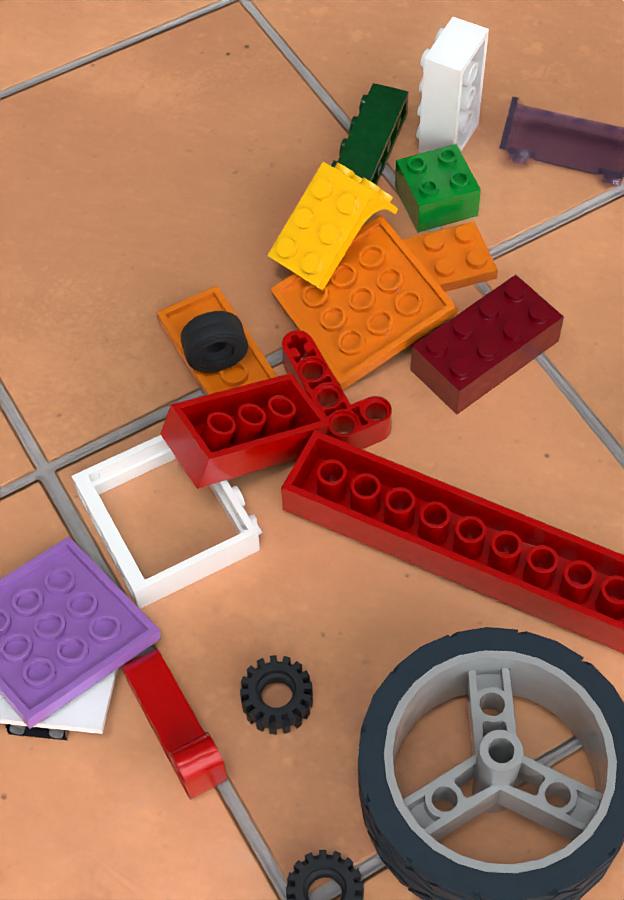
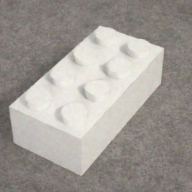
M452 17L445 28L439 29L431 49L427 48L424 51L420 62V68L423 69V77L419 84V92L422 93V99L417 111V115L420 116V124L416 132V138L419 139L418 153L457 144L460 151H462L477 128L483 89L488 28Z

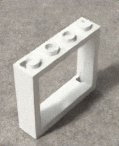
M161 435L72 475L77 495L139 609L260 550L259 535L262 534V531L257 524V518L254 514L247 515L243 508L245 501L239 488L236 485L231 487L228 481L225 480L209 486L238 535L148 579H144L99 494L177 459Z

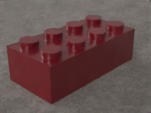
M515 274L412 346L410 370L457 415L559 342L564 316Z

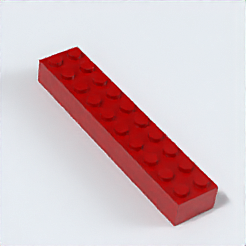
M316 430L313 431L281 487L283 510L624 654L623 554Z

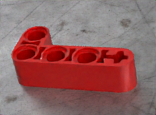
M300 330L287 333L282 339L284 369L287 374L293 373L330 423L326 435L360 449L367 448L388 438L391 433L392 422L390 402L381 396H372L350 404L312 337ZM372 418H379V419H381V420H371V419H372ZM340 431H347V432H349V433L341 434V433H338V432H340Z
M156 648L121 666L133 694L189 799L191 800L226 781L225 765L218 748L208 732L204 733L159 650Z

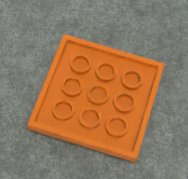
M382 214L360 228L323 290L295 273L270 289L272 295L296 328L308 333L312 337L342 390L458 313L454 302Z

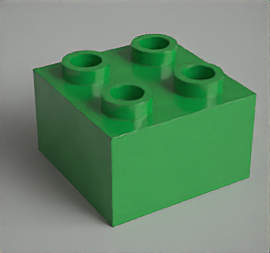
M457 144L396 160L395 188L417 233L478 216L481 189Z

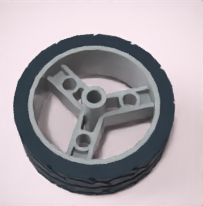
M484 627L456 632L451 636L446 635L419 647L400 662L383 681L372 697L361 727L358 754L359 797L364 824L368 828L367 832L380 859L402 885L409 887L408 890L422 900H579L603 878L624 843V702L615 687L591 663L582 661L584 657L558 641L528 631L518 633V629ZM467 695L472 757L402 799L395 779L394 765L404 738L417 721L434 707L457 696ZM512 695L529 699L550 710L571 729L582 744L590 761L596 790L523 755V746L516 734ZM492 708L498 711L499 715L488 716L482 710ZM519 777L538 788V794L532 795L515 788L517 778ZM473 778L472 796L466 798L460 787ZM549 796L559 797L566 806L554 807L548 803L546 798ZM445 800L450 802L454 808L448 812H442L437 810L433 804L437 801ZM506 808L572 840L565 848L542 859L519 864L482 862L462 856L437 842L485 811L488 813H498Z

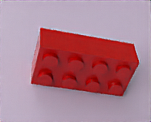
M293 373L171 404L160 435L195 487L199 489L298 459L313 431L316 430L326 434L330 423Z

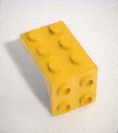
M322 162L267 256L323 290L366 220L377 211L386 209L396 215L399 209L391 204L394 197L381 190L376 184L364 177L360 178L340 163H337L334 168Z

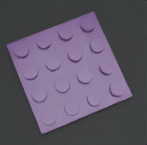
M69 536L0 579V695L29 729L161 639L160 629Z

